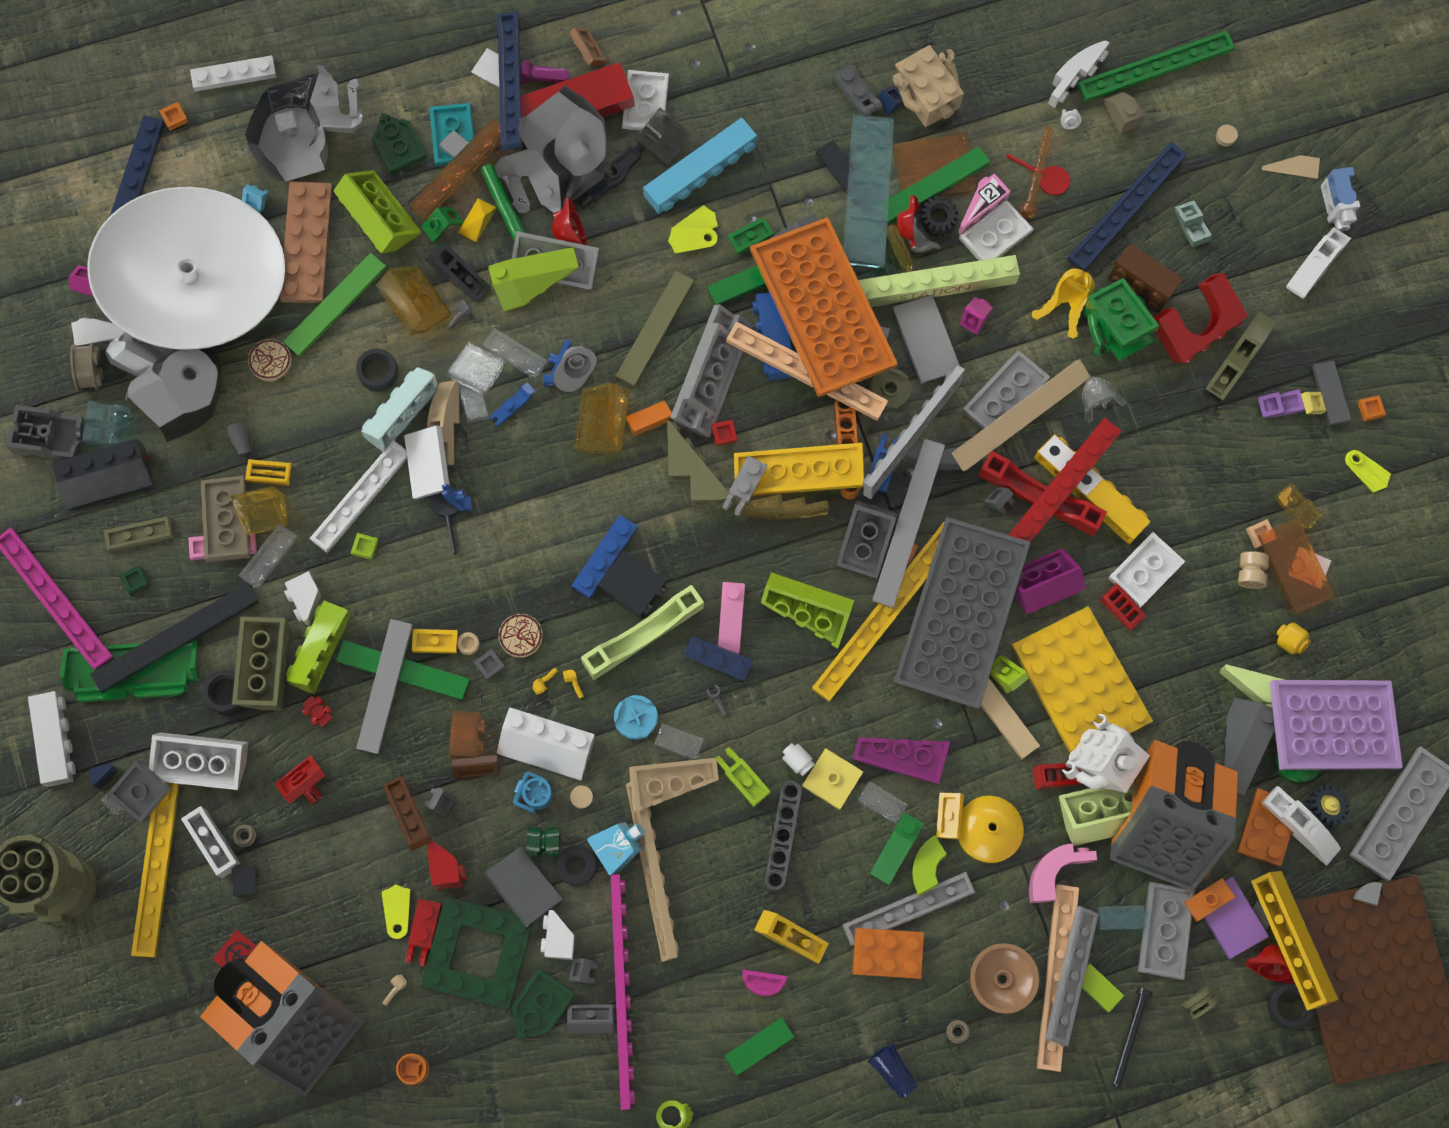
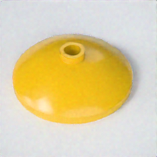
M982 796L970 801L963 808L961 839H958V841L969 856L984 863H998L1008 859L1017 851L1023 839L1024 827L1019 812L1011 803L996 796ZM990 823L996 826L995 831L989 830L988 825Z

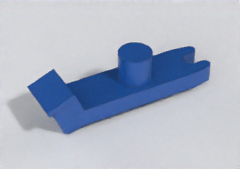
M565 340L559 355L550 354L548 362L555 365L551 374L543 375L544 387L546 385H556L554 373L562 360L564 352L571 347V340Z
M528 383L522 385L515 395L506 400L489 417L490 421L498 419L495 422V426L501 425L526 404L536 391Z
M448 484L441 485L444 490L442 495L445 499L458 508L459 511L470 510L472 512L471 497H466L464 490L456 491Z

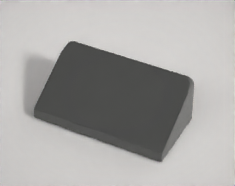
M614 1004L568 1005L567 1032L569 1034L613 1033Z

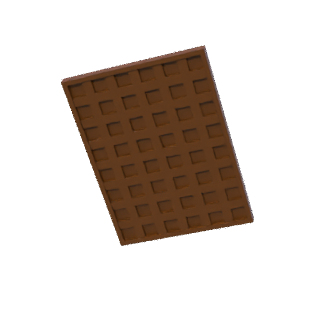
M1417 876L1382 883L1378 905L1376 906L1353 899L1356 891L1360 888L1295 901L1338 997L1337 1001L1314 1009L1334 1085L1449 1060V986Z

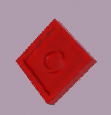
M310 755L279 779L275 785L289 804L302 794L312 804L316 800L311 792L318 800L322 796V793L318 791L314 784L322 779L325 773Z

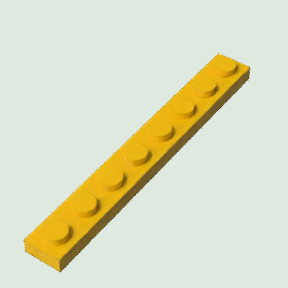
M165 782L172 789L150 816L131 956L157 957L180 786L178 783Z

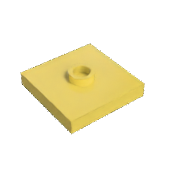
M825 748L802 787L840 810L863 771Z

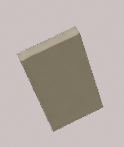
M245 476L201 480L205 562L249 558L250 545Z

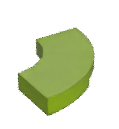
M936 836L931 837L923 844L914 860L913 882L918 896L938 886L936 869L940 861L947 854Z

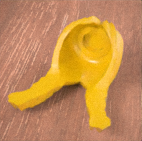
M1073 268L1065 272L1056 285L1054 295L1044 304L1042 309L1034 310L1032 317L1039 320L1045 315L1050 314L1061 303L1069 302L1071 310L1068 321V337L1072 339L1077 337L1076 326L1080 313L1086 305L1087 297L1093 294L1095 288L1092 276L1082 269Z

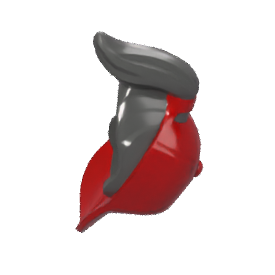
M911 195L908 209L897 215L896 229L903 238L909 241L911 250L915 253L940 249L938 243L928 240L927 232L921 224V216L918 214V198L915 195Z

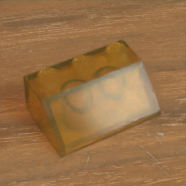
M418 265L389 269L376 285L409 335L425 333L452 315Z
M612 382L582 389L574 450L601 454L622 451L630 390Z

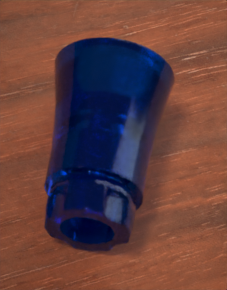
M893 1042L879 1050L867 1061L882 1076L892 1091L896 1092L900 1099L907 1096L918 1086Z

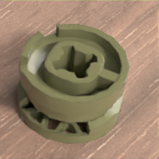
M1209 986L1202 988L1190 996L1188 1001L1185 1000L1182 1003L1184 1008L1189 1009L1191 1012L1190 1016L1192 1019L1198 1018L1219 1003L1217 997L1212 996V990Z

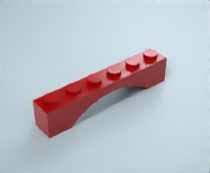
M993 451L990 452L978 475L996 486L1009 488L1013 495L1031 505L1036 502L1047 488V486L1023 472L1012 461ZM1069 496L1053 516L1093 537L1098 531L1107 511L1088 501Z

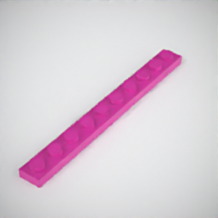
M611 875L621 1110L631 1109V1104H635L634 1090H630L629 1082L634 1080L633 1066H629L628 1057H633L632 1042L628 1043L627 1033H632L631 1019H627L626 1010L631 1009L630 995L626 996L625 986H630L629 972L624 970V963H629L628 949L623 948V940H628L627 926H622V917H626V903H621V894H625V880H620V875Z

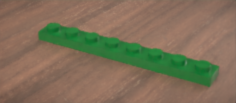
M1226 30L1078 82L1077 87L1086 103L1233 52L1235 46Z

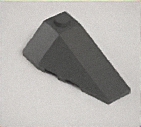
M1234 698L1226 716L1224 767L1238 772L1237 794L1244 796L1274 733L1275 725L1272 707L1259 702Z

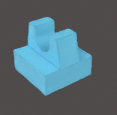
M247 184L243 188L242 201L261 213L264 210L269 191H262L257 189L258 186Z

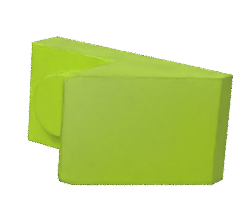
M1003 655L994 660L990 676L1006 694L1014 691L1029 679L1025 670Z

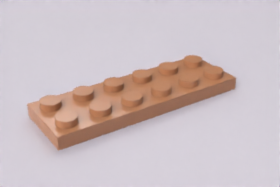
M289 182L284 242L285 277L280 293L281 302L321 303L324 300L333 188L331 183Z

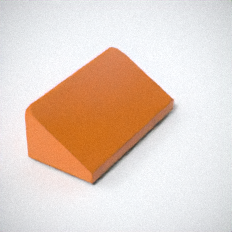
M664 400L625 418L633 435L636 436L665 424L667 421H672L670 418L672 412Z

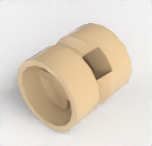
M1261 552L1241 553L1239 566L1243 570L1239 571L1238 585L1251 589L1267 587L1268 574L1265 571L1269 567V555Z

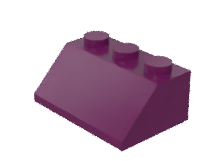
M1059 549L1023 565L1014 597L1026 614L1036 612L1045 606L1057 603L1061 599L1086 589L1082 569L1063 549Z

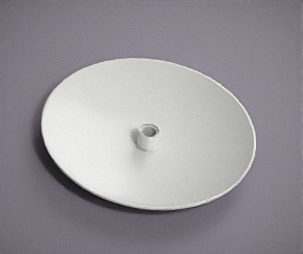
M174 187L153 191L137 197L120 207L103 223L97 232L89 251L87 263L89 285L93 297L102 312L113 324L130 336L145 343L180 350L209 348L227 343L246 334L256 327L272 310L281 293L285 277L283 249L279 238L267 220L254 208L238 198L216 190L199 187Z

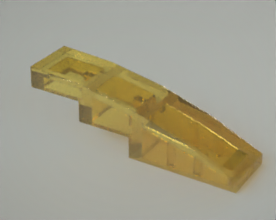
M781 494L749 501L741 515L768 519L809 518L828 514L829 505L827 500L806 505L804 497L783 502Z

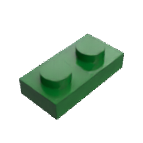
M762 217L727 235V239L738 256L750 250V246L770 239L774 236V232L766 219Z

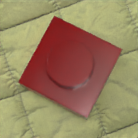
M733 420L711 425L716 446L737 442Z

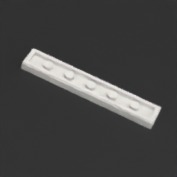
M393 440L310 537V540L328 553L407 460L406 449Z

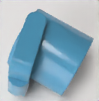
M526 772L522 780L518 781L514 790L513 804L534 814L536 810H544L551 804L553 799L552 789L548 784L549 780L534 773ZM520 796H523L528 806L518 802Z

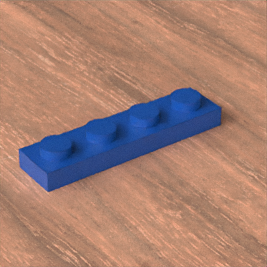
M619 515L572 584V588L590 599L597 590L598 583L622 553L637 531L638 526Z

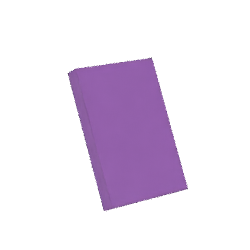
M1233 877L1225 882L1235 898L1204 917L1228 959L1269 937Z

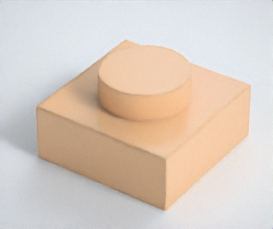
M1268 519L1246 528L1254 548L1277 539Z

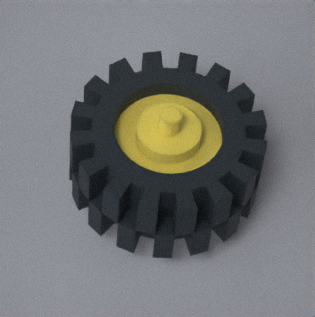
M1329 785L1321 786L1312 792L1305 801L1307 802L1305 807L1309 809L1326 829H1332L1347 819V814L1350 813V809L1347 808L1350 806V803L1344 801L1347 799V796L1344 795L1342 797L1340 794L1343 791L1340 789L1335 791L1336 787L1331 786L1329 788Z

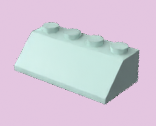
M418 367L414 371H410L404 378L405 382L392 391L391 398L378 407L377 414L364 423L363 430L361 431L364 438L382 452L393 440L395 441L434 396L438 384L433 373Z

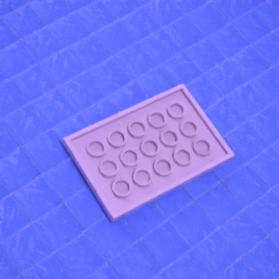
M1270 681L1280 770L1403 768L1391 681Z

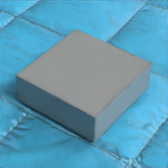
M453 130L439 146L456 160L469 147V142Z

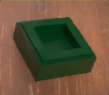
M140 565L120 575L130 596L150 586Z

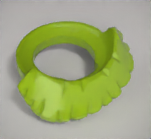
M671 1100L664 1102L658 1108L656 1119L660 1128H687L690 1125L689 1122L692 1121L693 1112L688 1104H681ZM674 1106L680 1111L681 1122L677 1126L667 1125L663 1122L662 1112L665 1108Z

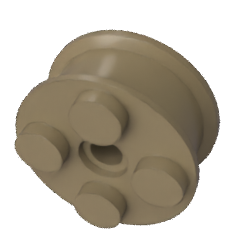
M94 343L84 347H76L75 344L71 345V371L77 392L81 391V388L95 387L96 390H99L100 386H102L104 369L99 366L101 350L100 346H95Z

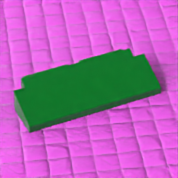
M197 639L103 694L90 673L94 672V669L77 648H64L59 677L64 689L73 690L79 702L122 700L128 695H134L136 698L180 696L188 691V682L199 681V643ZM142 643L106 645L105 647L116 659Z

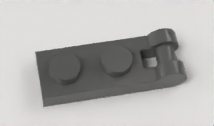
M850 64L833 74L834 81L864 119L869 118L874 111L878 112L883 109L880 100L872 94Z

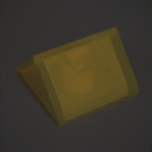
M264 487L231 496L246 536L287 526L285 495L275 487Z

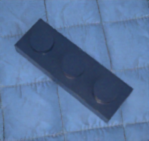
M694 635L691 636L684 653V657L744 681L753 662L751 658Z

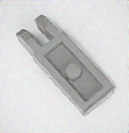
M748 456L730 488L722 508L728 510L733 499L736 498L740 500V503L735 509V515L740 516L745 505L749 503L768 465Z

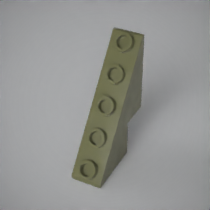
M1259 311L1205 389L1224 400L1277 322Z
M667 421L669 482H690L691 506H723L730 488L728 486L724 487L720 482L721 478L715 470L711 472L706 466L708 464L706 459L701 454H696L693 450L694 445L688 438L684 439L678 425L675 422Z

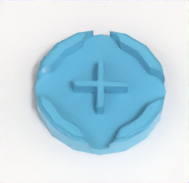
M633 695L619 702L615 709L614 722L616 729L628 739L640 740L648 737L657 726L658 713L656 707L651 700L644 696Z

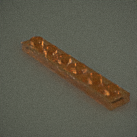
M492 118L409 204L410 209L426 221L435 209L501 143L500 123Z

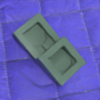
M1195 201L1175 207L1180 225L1192 247L1211 241L1212 234L1203 222V214Z

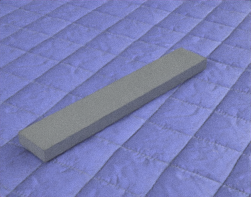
M390 619L356 749L376 754L380 753L413 627L412 624Z
M964 872L939 883L936 888L921 896L915 893L847 922L842 927L850 945L853 946L855 928L890 930L975 893V890L967 872Z
M1076 906L1045 1038L1048 1041L1065 1047L1069 1046L1099 913L1082 906Z

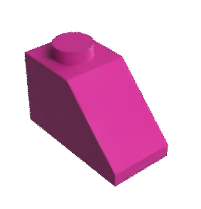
M974 297L966 306L959 325L978 335L991 315L993 307L986 300Z

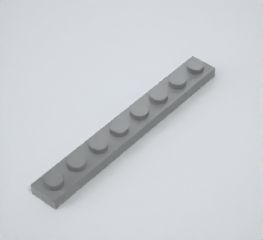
M957 365L953 372H948L942 386L938 385L931 400L925 401L920 414L913 416L908 429H903L897 443L891 444L888 448L886 457L880 459L875 466L874 472L865 477L863 481L864 496L869 499L873 497L963 382L964 368Z

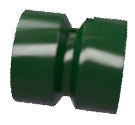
M528 827L527 857H540L542 853H545L547 857H559L560 827H547L545 831L541 827Z

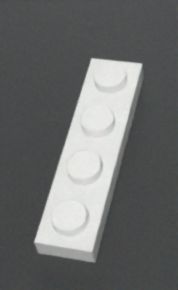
M272 55L190 69L195 92L277 78Z

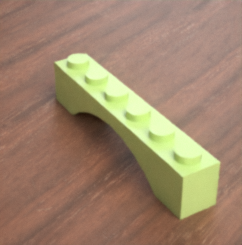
M690 585L631 629L598 645L581 657L583 665L593 680H596L704 609L703 600L694 587Z

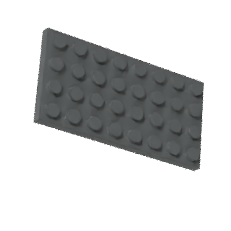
M946 517L894 680L895 684L979 710L1030 542Z

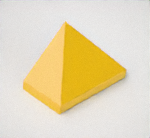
M478 198L459 229L458 234L477 243L497 208Z

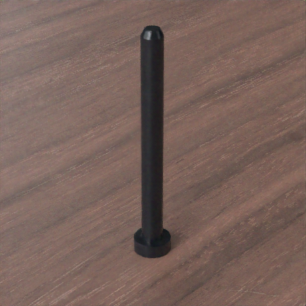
M1137 987L1136 990L1139 996L1112 1081V1086L1119 1088L1122 1084L1147 998H1151L1153 994L1152 991Z

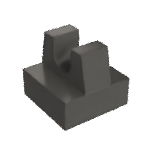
M999 486L983 501L988 508L994 509L1001 515L1006 513V510L1003 508L1005 503L1011 506L1015 503L1010 489Z
M439 787L437 789L432 788L430 792L433 796L430 801L426 800L424 805L438 815L446 817L456 797Z
M573 958L569 980L579 983H594L595 978H591L589 973L590 969H597L598 965L593 963L592 960Z

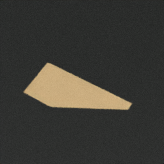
M1299 155L1262 166V170L1318 179L1320 158Z

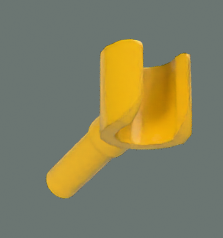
M556 668L551 670L545 677L534 681L532 688L536 695L547 690L544 683L558 672Z
M563 671L565 683L572 682L579 699L584 697L578 685L575 671Z

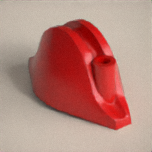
M571 198L565 200L563 209L553 213L555 219L552 224V233L555 239L588 246L580 217Z
M1279 945L1265 947L1257 957L1249 959L1245 966L1263 978L1281 983L1295 984Z

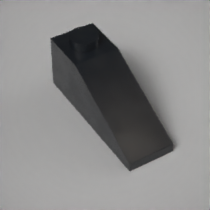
M446 243L438 244L425 259L440 275L475 302H478L491 288Z

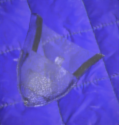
M1089 377L1085 383L1082 400L1086 422L1091 423L1093 421L1092 408L1103 406L1105 409L1107 408L1106 404L1112 398L1122 406L1127 405V401L1115 390L1109 381L1100 377Z

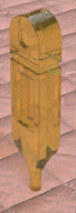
M891 224L885 228V233L890 240L889 242L900 265L908 272H912V258L897 227Z

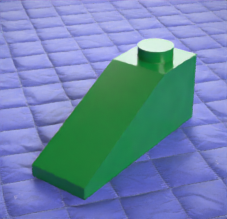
M904 812L869 874L889 885L924 823Z

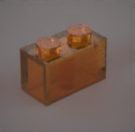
M453 711L449 748L451 759L478 757V754H482L483 741H480V732L485 730V719H482L480 712Z

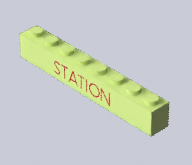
M1016 255L858 281L870 306L877 307L913 301L929 295L938 297L1013 285L1017 283L1020 272Z

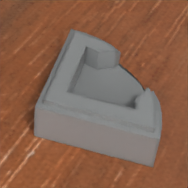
M1373 882L1362 886L1356 891L1353 899L1374 906L1378 905L1382 883Z

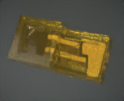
M1289 483L1274 497L1285 511L1305 529H1309L1323 516L1310 499H1305L1293 483Z

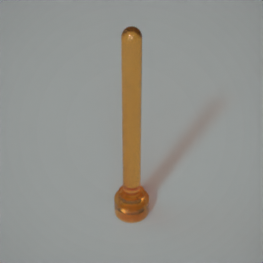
M1051 126L1045 127L1028 197L1021 204L1019 213L1026 218H1034L1038 208L1035 200L1053 132Z

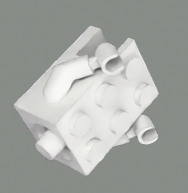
M1098 714L1099 718L1103 720L1100 724L1093 721L1098 730L1088 729L1082 735L1080 743L1070 753L1069 760L1065 764L1067 767L1072 768V770L1067 772L1062 769L1068 779L1077 778V781L1092 789L1105 788L1126 793L1150 755L1134 742L1128 731L1114 723L1111 725L1103 714Z

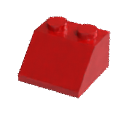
M432 840V842L427 844L432 886L436 890L463 887V880H467L465 866Z

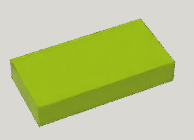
M1091 964L1087 965L1082 989L1109 1013L1124 995Z

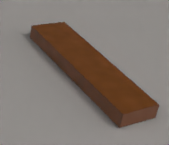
M403 775L382 785L411 852L432 842Z

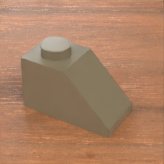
M1119 91L1102 99L1120 134L1139 127L1144 115L1135 98L1123 91Z

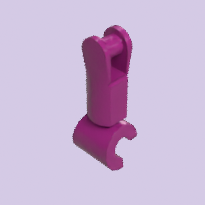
M523 60V65L520 64L521 84L529 83L531 77H533V81L553 84L569 80L570 74L567 69L535 65L533 69V64L526 60Z

